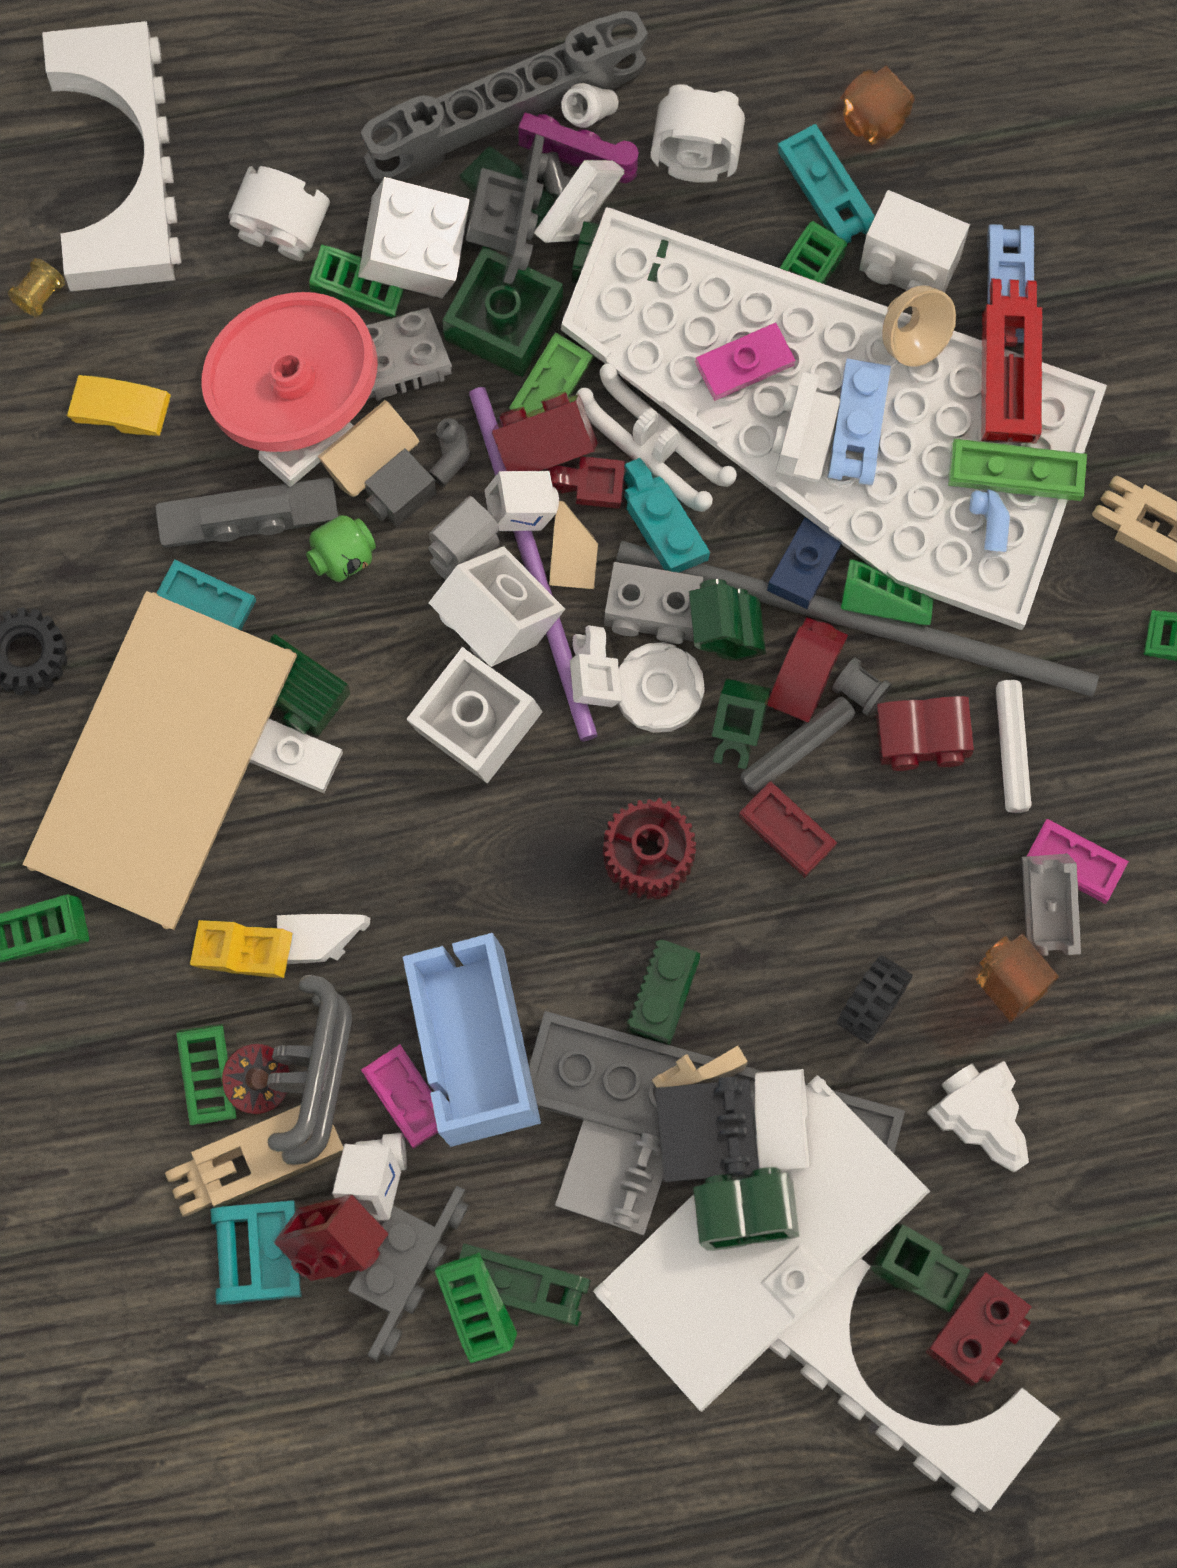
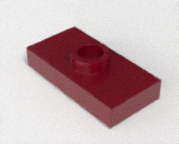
M771 781L739 812L738 817L804 878L837 845V842Z

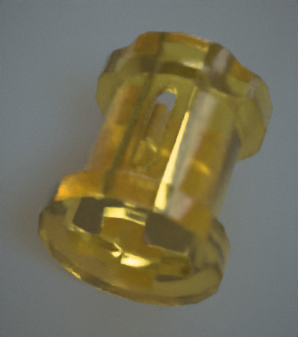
M34 258L30 263L31 270L18 287H11L7 294L23 311L31 316L40 317L44 311L42 306L56 288L62 289L65 285V279L45 261Z

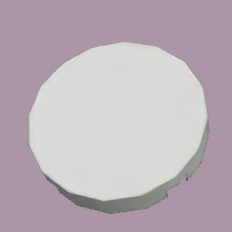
M665 642L647 643L631 651L619 667L622 701L617 705L623 716L637 728L653 733L672 732L688 724L699 711L705 691L703 673L695 658L688 652L685 653L683 650L676 648L675 645Z

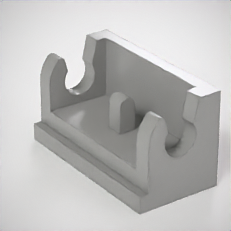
M1068 853L1022 857L1026 947L1028 949L1033 948L1038 955L1047 956L1049 950H1063V953L1067 955L1081 954L1077 863Z

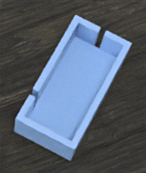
M493 933L452 943L454 953L464 965L456 968L455 961L443 946L403 956L428 1084L435 1091L430 1094L438 1133L450 1147L541 1124L504 949Z

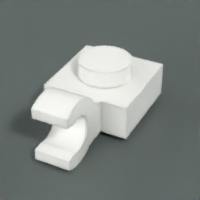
M588 625L586 627V635L575 634L573 636V649L576 654L575 657L570 659L573 700L576 703L614 707L622 701L618 659L606 657V632L603 627Z

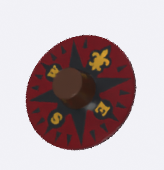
M263 1044L246 1045L236 1050L227 1060L222 1073V1086L227 1099L237 1109L250 1114H261L274 1109L285 1098L287 1092L275 1091L267 1086L270 1074L277 1072L289 1073L288 1065L280 1064L273 1060L274 1048Z

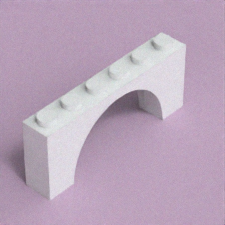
M147 21L43 32L46 74L52 91L86 93L111 103L130 118L144 139L142 170L135 187L126 200L101 221L80 230L61 234L64 275L70 292L175 280L174 264H181V252L178 237L171 238L170 224L177 223L175 198L167 197L166 183H173V171L170 156L163 157L162 143H169V130L166 116L159 117L158 104L166 102L162 76L155 77L154 64L162 63L159 38L150 37Z
M860 1259L835 1283L833 1288L804 1316L795 1321L769 1348L783 1359H786L789 1354L804 1365L800 1371L801 1374L818 1388L823 1390L826 1385H829L842 1397L838 1401L839 1405L852 1416L861 1420L866 1415L879 1426L875 1432L877 1436L893 1449L898 1451L901 1446H904L914 1454L917 1459L913 1464L927 1477L936 1482L941 1476L955 1488L951 1495L968 1510L975 1512L978 1507L984 1512L991 1510L1060 1418L1023 1388L1016 1391L1003 1406L992 1414L980 1420L961 1425L937 1426L920 1423L908 1419L886 1406L865 1383L856 1366L851 1349L849 1333L851 1308L856 1291L864 1275L871 1267Z

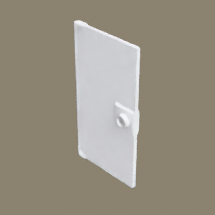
M818 1075L805 1087L808 1109L805 1125L810 1166L802 1169L780 1170V1173H787L793 1180L799 1237L778 1242L750 1244L732 1249L706 1251L699 1244L693 1194L593 1290L597 1299L601 1300L701 1412L795 1321L804 1316L835 1286V1283L930 1192L826 1085L825 1080ZM733 1176V1180H742L752 1176Z

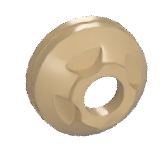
M921 285L907 290L893 300L887 308L883 322L882 337L887 352L898 362L907 366L917 367L935 359L947 346L955 328L956 311L952 299L941 290ZM907 307H912L913 312L909 323L902 328H898L897 323L900 314Z

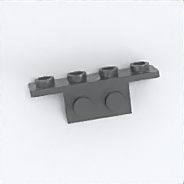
M537 134L534 137L524 164L522 180L482 168L477 179L466 241L508 253L503 282L508 284L513 283L518 269L526 271L533 245L526 243V239H532L538 219V214L531 213V210L537 209L543 190V184L536 183L537 179L542 180L548 161V155L542 153L544 137Z
M331 478L296 482L291 488L287 484L162 502L156 505L160 543L164 548L208 541L226 542L241 536L255 534L273 535L288 529L326 524L338 517L334 484Z
M456 1186L435 1227L395 1206L392 1207L390 1219L384 1221L382 1227L387 1231L388 1236L378 1248L380 1251L378 1259L368 1269L362 1272L358 1271L348 1289L350 1293L389 1313L368 1353V1357L378 1363L382 1354L390 1357L403 1334V1331L396 1328L405 1311L410 1314L414 1313L425 1292V1289L419 1286L427 1269L435 1272L436 1267L439 1266L447 1250V1246L441 1244L445 1233L449 1227L455 1230L458 1229L469 1208V1204L463 1202L466 1195L465 1189Z

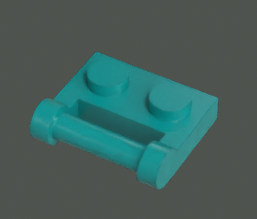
M294 1201L224 1206L210 1209L211 1224H216L220 1288L215 1289L216 1304H237L249 1301L301 1297L300 1274L293 1269L291 1260L274 1244L275 1239L296 1212ZM248 1221L252 1285L239 1286L235 1223Z

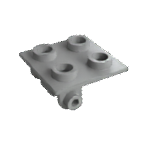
M429 307L375 324L366 325L376 347L378 362L375 383L368 399L375 397L376 401H379L381 398L397 394L395 386L397 383L401 392L406 393L404 381L407 380L412 381L415 390L419 389L417 377H420L422 386L437 381H445L444 376L452 374L451 362Z
M583 1120L555 1206L644 1236L664 1176L660 1138L647 1133H643L640 1136Z

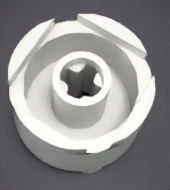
M687 85L672 86L669 90V95L663 98L659 104L651 148L653 162L658 166L660 160L669 166V175L690 182L717 181L718 174L728 171L727 177L732 175L737 169L745 123L744 113L738 106V97L728 91L712 93L694 90Z
M250 166L228 215L229 223L240 230L238 237L243 241L259 247L263 245L264 240L278 245V252L293 260L302 261L304 254L310 252L330 200L319 190L316 191L314 197L306 193L304 190L306 182L289 174L260 166L256 173L253 166Z

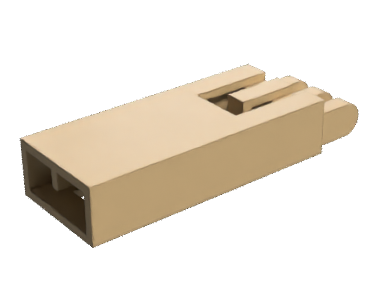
M1114 476L1109 486L1114 491L1122 494L1123 497L1112 491H1105L1101 501L1115 511L1113 512L1104 506L1097 505L1092 515L1097 520L1118 531L1114 540L1177 574V502L1147 485H1144L1142 489L1119 476ZM1146 512L1173 526L1167 537L1156 532L1160 525L1159 522L1155 521V523H1152L1143 518Z
M300 1105L191 1152L194 1160L165 1173L168 1182L178 1181L186 1176L189 1181L172 1190L175 1199H181L193 1193L196 1198L179 1207L182 1216L191 1215L212 1205L214 1208L224 1207L342 1156L344 1148L334 1125H332L331 1136L326 1148L317 1158L305 1164H286L282 1159V1152L271 1150L267 1141L273 1133L287 1132L296 1125ZM244 1155L251 1174L222 1186L220 1178L237 1173L232 1160Z

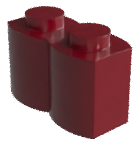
M940 697L927 700H901L877 704L876 722L881 764L891 765L894 771L916 769L919 767L918 762L937 761L938 767H955L964 764V758L972 756L974 746L968 697Z

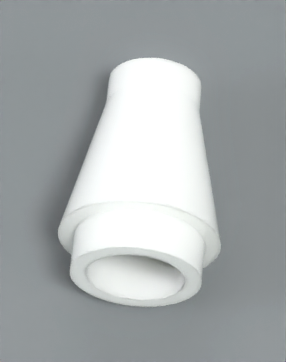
M585 83L573 85L562 99V112L566 119L573 125L583 128L591 126L605 116L614 114L618 108V97L612 90L601 89Z

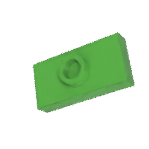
M555 332L509 409L513 410L524 407L527 413L543 407L541 400L560 392H566L569 398L594 356Z

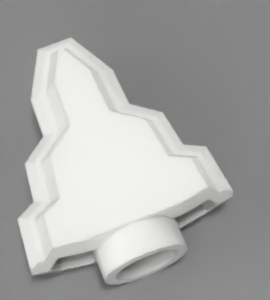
M1005 1061L981 1073L976 1070L973 1064H970L942 1084L948 1095L927 1111V1114L942 1131L953 1130L965 1144L981 1145L992 1161L1012 1172H1016L1029 1162L1025 1136L1015 1122L1019 1105L1011 1089L1016 1081Z

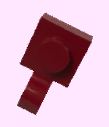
M580 456L579 469L559 465L548 468L552 487L556 488L558 494L577 491L575 504L620 509L625 461Z

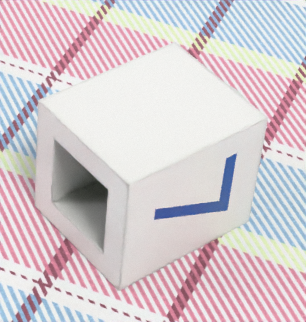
M499 471L484 490L488 512L495 518L499 531H541L557 513L559 506L558 492L556 488L552 487L550 471Z
M366 1142L362 1145L345 1144L332 1192L334 1198L352 1194L375 1220H389L401 1174L391 1148L375 1142Z

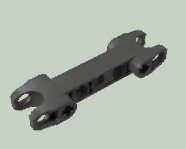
M621 11L576 27L569 32L563 44L436 99L431 96L422 95L394 106L381 115L369 120L361 131V138L368 150L364 157V162L374 183L381 184L385 177L401 181L429 171L444 161L446 153L520 122L525 112L536 115L561 104L565 93L575 84L585 83L601 89H616L637 77L646 66V58L640 48L647 40L648 32L637 12ZM628 24L636 30L637 34L633 39L620 38L613 40L611 32L618 25ZM630 54L635 58V63L628 69H618L615 67L619 61ZM541 77H550L554 82L549 85H540L535 80ZM502 94H510L515 97V99L506 103L500 102L495 98ZM463 111H471L475 114L473 118L467 120L456 117L458 113ZM385 127L395 131L387 139L377 144L372 140V135L380 128ZM395 156L400 158L399 166L390 172H383L375 165L377 159L387 160Z

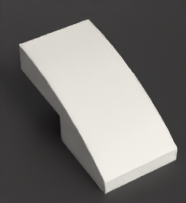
M803 1069L757 1072L755 1074V1113L759 1168L774 1167L779 1170L807 1168L810 1166L805 1125L808 1109Z

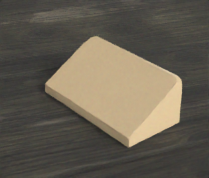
M384 400L317 457L338 487L354 497L365 489V481L404 448L409 452L419 443V439L392 406Z

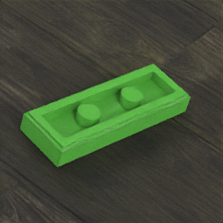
M954 438L951 443L948 486L980 490L990 489L997 492L1081 501L1084 497L1087 454Z

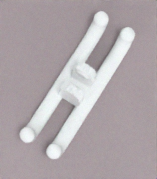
M604 364L600 369V377L605 388L638 420L634 424L632 436L600 408L594 400L590 389L581 388L576 395L580 394L589 421L633 460L641 458L650 470L652 477L661 476L665 484L668 483L676 498L686 506L700 512L708 510L713 501L711 494L707 491L697 492L665 465L664 462L676 451L707 479L724 487L732 485L736 480L737 474L735 469L731 466L721 467L633 392L621 380L613 364Z

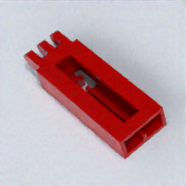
M991 278L990 305L986 306L982 315L981 441L1037 444L1042 434V307H1037V281H1026L1025 297L1019 296V280L1009 279L1007 296L1001 295V279ZM1016 329H1024L1023 357H1014V354L1011 353L1008 356H1004V346L1015 347L1017 344Z

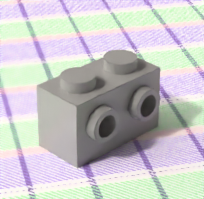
M614 562L605 609L604 626L612 627L613 632L624 636H637L639 632L657 635L656 638L670 644H681L683 640L693 641L689 591L699 589V584L703 582V577Z

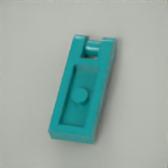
M814 124L778 143V153L827 230L843 239L847 244L851 242L852 236L860 232L867 234L875 216L818 126ZM848 207L853 216L843 221L837 212Z

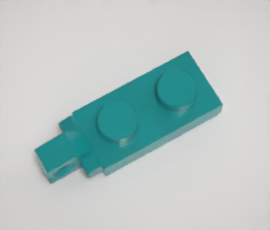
M641 458L626 463L624 465L625 475H623V480L629 488L624 493L628 502L627 510L663 569L679 573L708 561L710 556L709 549L668 483L665 484L661 476L653 479L650 470Z

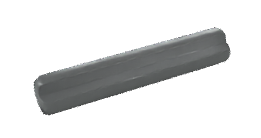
M838 697L811 718L809 723L806 722L743 771L740 780L744 787L753 795L758 794L770 781L773 782L851 721L855 714L851 704L843 697Z

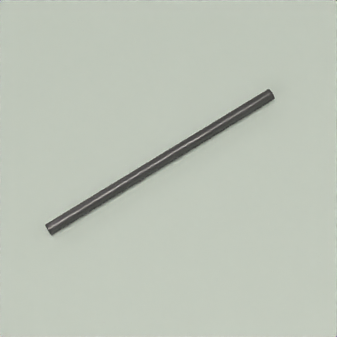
M626 541L621 542L616 562L664 570L651 548ZM704 563L679 572L701 576L703 581L712 579L725 580L729 586L748 590L749 595L759 598L760 603L1091 697L1094 696L1099 679L1097 674L920 624L841 609L842 602L817 595L814 596L808 609H805L768 592L769 582Z

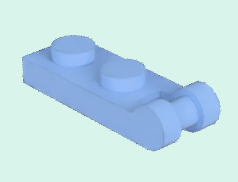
M989 224L987 232L988 305H990L991 278L1001 279V295L1007 296L1009 279L1019 280V296L1025 297L1026 281L1034 280V227L1020 225L1018 230L1003 229V225ZM1003 247H1018L1019 254L1003 253ZM1016 329L1017 343H1024V329Z
M846 359L828 478L841 480L842 476L858 478L860 484L873 485L891 366ZM846 450L863 453L862 460L846 458Z

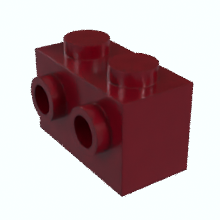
M560 392L541 400L543 407L526 413L524 407H519L499 416L501 422L497 423L491 432L506 471H541L595 451L598 442L580 394L568 398L566 392Z
M350 1194L298 1208L275 1239L274 1244L291 1260V1265L298 1274L308 1278L310 1281L327 1277L336 1278L344 1273L357 1270L362 1272L368 1269L378 1259L380 1255L378 1248L388 1236V1233L359 1201Z
M985 1272L977 1280L925 1353L970 1387L977 1384L979 1379L988 1383L1004 1361L997 1354L1005 1343L1009 1341L1015 1345L1030 1326L1031 1322L1025 1316L1032 1306Z

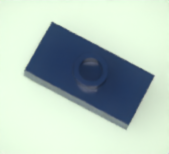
M805 517L771 577L767 591L808 609L842 547L841 542Z

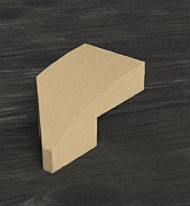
M559 501L555 516L549 585L594 589L598 543L565 501Z
M739 1046L734 1047L697 1070L689 1056L685 1055L676 1061V1066L657 1075L652 1079V1082L656 1088L718 1082L719 1078L732 1077L745 1070L748 1061Z

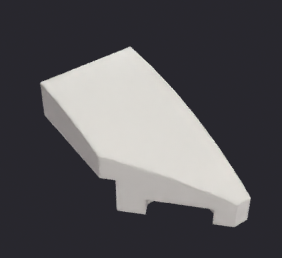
M300 914L277 916V928L293 933L287 964L325 962L329 957L338 960L346 952L343 948L359 930L365 931L370 925V918L365 915Z

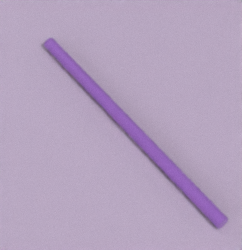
M479 387L471 390L469 395L496 476L499 471H506V468L491 432L497 422L485 387ZM513 531L524 567L552 595L532 531ZM559 617L546 635L580 741H588L596 738L598 735L588 704L576 703L573 700L570 659L573 657Z

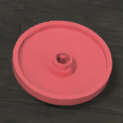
M296 292L271 297L258 302L237 315L216 337L208 351L203 366V397L212 417L221 430L234 441L246 447L268 452H285L309 447L340 431L364 406L373 389L377 375L376 347L362 318L350 306L336 298L311 292Z

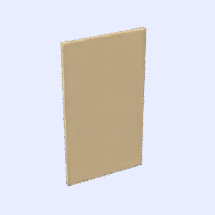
M146 591L22 865L26 866L30 871L36 870L161 924L164 929L170 928L175 930L297 654L293 653L290 649L281 648L162 598L155 592L150 593Z

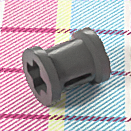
M855 657L836 679L832 686V691L836 694L843 692L862 706V713L869 717L876 710L877 704L883 701L892 684L887 680L881 682L860 667L861 661Z

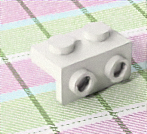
M802 371L798 386L789 384L783 411L791 413L787 427L778 425L772 452L780 454L775 472L818 482L822 474L840 399L836 396L817 392L816 389L820 376Z

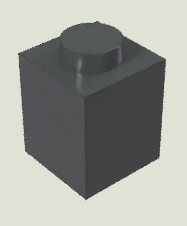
M406 448L365 481L366 495L368 497L365 500L367 507L380 521L387 518L396 528L436 495L435 479Z

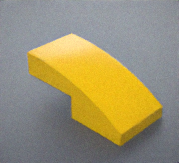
M78 375L67 416L75 423L114 426L121 433L160 436L171 395L167 391L131 382Z
M199 920L190 965L228 973L284 978L293 933L282 928L245 927L235 922Z

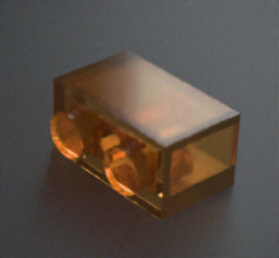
M1022 933L1012 942L1005 936L985 953L986 957L979 963L983 969L976 981L1008 1020L1013 1022L1043 998L1059 976Z

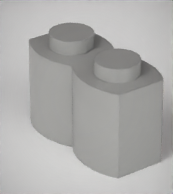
M468 496L429 533V539L432 544L428 548L433 556L430 563L445 580L457 565L491 552L500 546L496 535L499 532V526L495 518L472 496Z

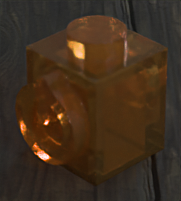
M884 66L877 73H874L873 70H867L854 79L841 95L845 102L843 113L845 123L853 134L858 137L863 136L871 145L883 136L889 139L900 131L905 124V119L911 115L915 96L887 66Z

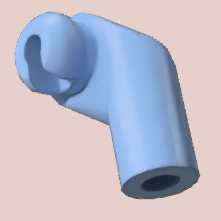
M990 489L987 492L974 491L970 497V511L973 514L984 515L987 521L984 550L1006 552L1010 514L997 492Z

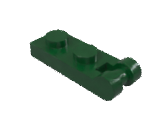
M463 1243L459 1259L480 1253L504 1306L549 1318L563 1324L579 1325L582 1312L578 1311L582 1294L588 1293L590 1279ZM473 1274L454 1282L459 1287L474 1282L476 1279ZM550 1285L564 1289L560 1305L546 1301ZM481 1293L471 1296L478 1299L482 1298Z

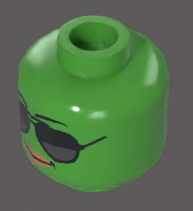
M340 515L311 533L309 541L312 550L308 551L306 556L318 576L325 573L332 580L341 582L370 565L372 562V551L376 549V544L370 531L361 519L353 520L346 515Z

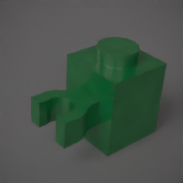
M726 678L720 693L712 737L722 739L716 747L713 762L722 764L724 751L735 749L740 754L738 768L747 769L751 754L749 745L757 746L771 688Z

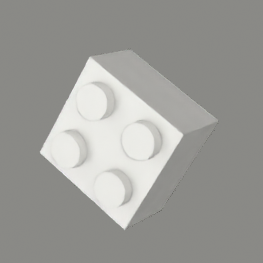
M385 177L372 196L358 277L443 298L456 281L469 199Z
M888 190L866 235L859 270L865 272L871 280L879 284L886 285L891 283L906 291L921 285L930 286L945 293L960 261L970 224Z
M504 546L457 565L429 602L439 613L442 622L449 628L454 629L470 645L473 654L480 660L485 661L490 667L537 646L565 610Z
M462 647L408 716L407 721L419 734L488 784L541 715L542 710L531 696Z

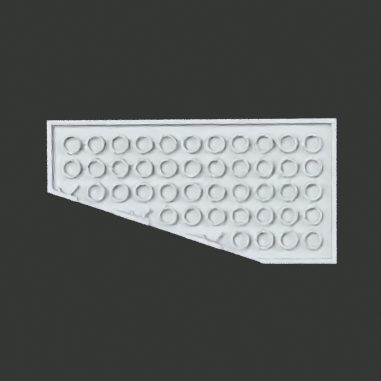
M606 207L562 321L561 330L603 363L613 364L617 369V373L809 520L840 541L842 545L868 565L887 575L895 583L907 586L936 600L1022 630L1026 624L1068 500L997 492L1010 514L1007 551L984 550L987 521L984 515L973 514L970 511L971 494L980 489L948 486L951 443L955 438L1084 453L1107 385L1042 362V434L1037 444L981 441V340L953 331L947 346L935 359L917 367L904 365L887 352L883 343V322L888 307ZM662 239L669 241L665 259L656 257ZM653 263L661 264L657 272V282L647 280ZM902 312L898 318V328L906 326L912 316ZM776 322L796 360L795 365L714 401L695 364L696 357ZM1004 349V356H1008L1011 353L1014 354V357H1023L1021 354ZM847 358L891 366L873 485L860 484L858 478L842 476L841 480L828 478L836 419L822 474L818 482L775 472L780 455L772 452L778 425L787 427L791 413L783 411L789 384L798 386L802 371L820 376L816 389L817 392L840 398L844 366ZM846 450V458L862 460L863 453Z

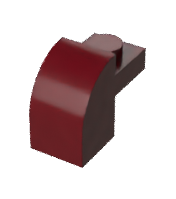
M807 617L795 635L767 705L809 723L821 699L831 671L844 647L848 634L836 630L828 623L817 622Z

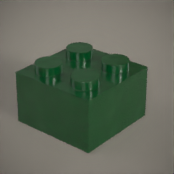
M483 246L443 318L444 340L523 378L563 305V284L529 267L526 268V271L518 269L512 284L505 283L503 279L507 257Z

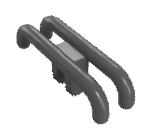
M305 975L298 982L302 992L313 994V1004L319 1007L312 1046L278 1045V1047L275 1046L272 1056L273 1060L280 1064L306 1066L308 1069L304 1072L272 1073L269 1075L267 1086L275 1091L303 1093L296 1125L287 1132L273 1133L267 1140L269 1148L276 1152H282L283 1161L289 1165L305 1164L312 1161L322 1153L328 1144L352 1024V1011L347 1000L336 992L334 986L329 981L315 975Z

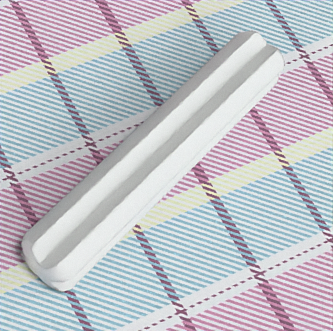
M1005 680L998 682L996 687L1005 808L1007 812L1022 813L1029 811L1031 807L1022 686L1018 680Z

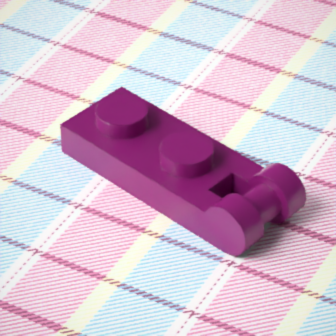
M526 112L524 113L518 127L519 146L530 150L534 137L537 134L544 137L542 153L557 152L562 162L580 167L584 160L614 161L624 169V174L618 182L629 183L637 176L638 149L635 144L629 141H622L614 145L601 140L597 134L589 130L579 129L575 131L561 126L556 119L543 114L534 116Z

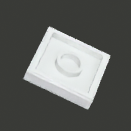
M584 160L534 234L544 242L577 241L580 237L583 222H590L623 176L624 169L614 161Z

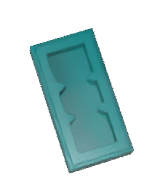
M175 559L157 591L158 596L239 630L243 628L256 602L255 596Z

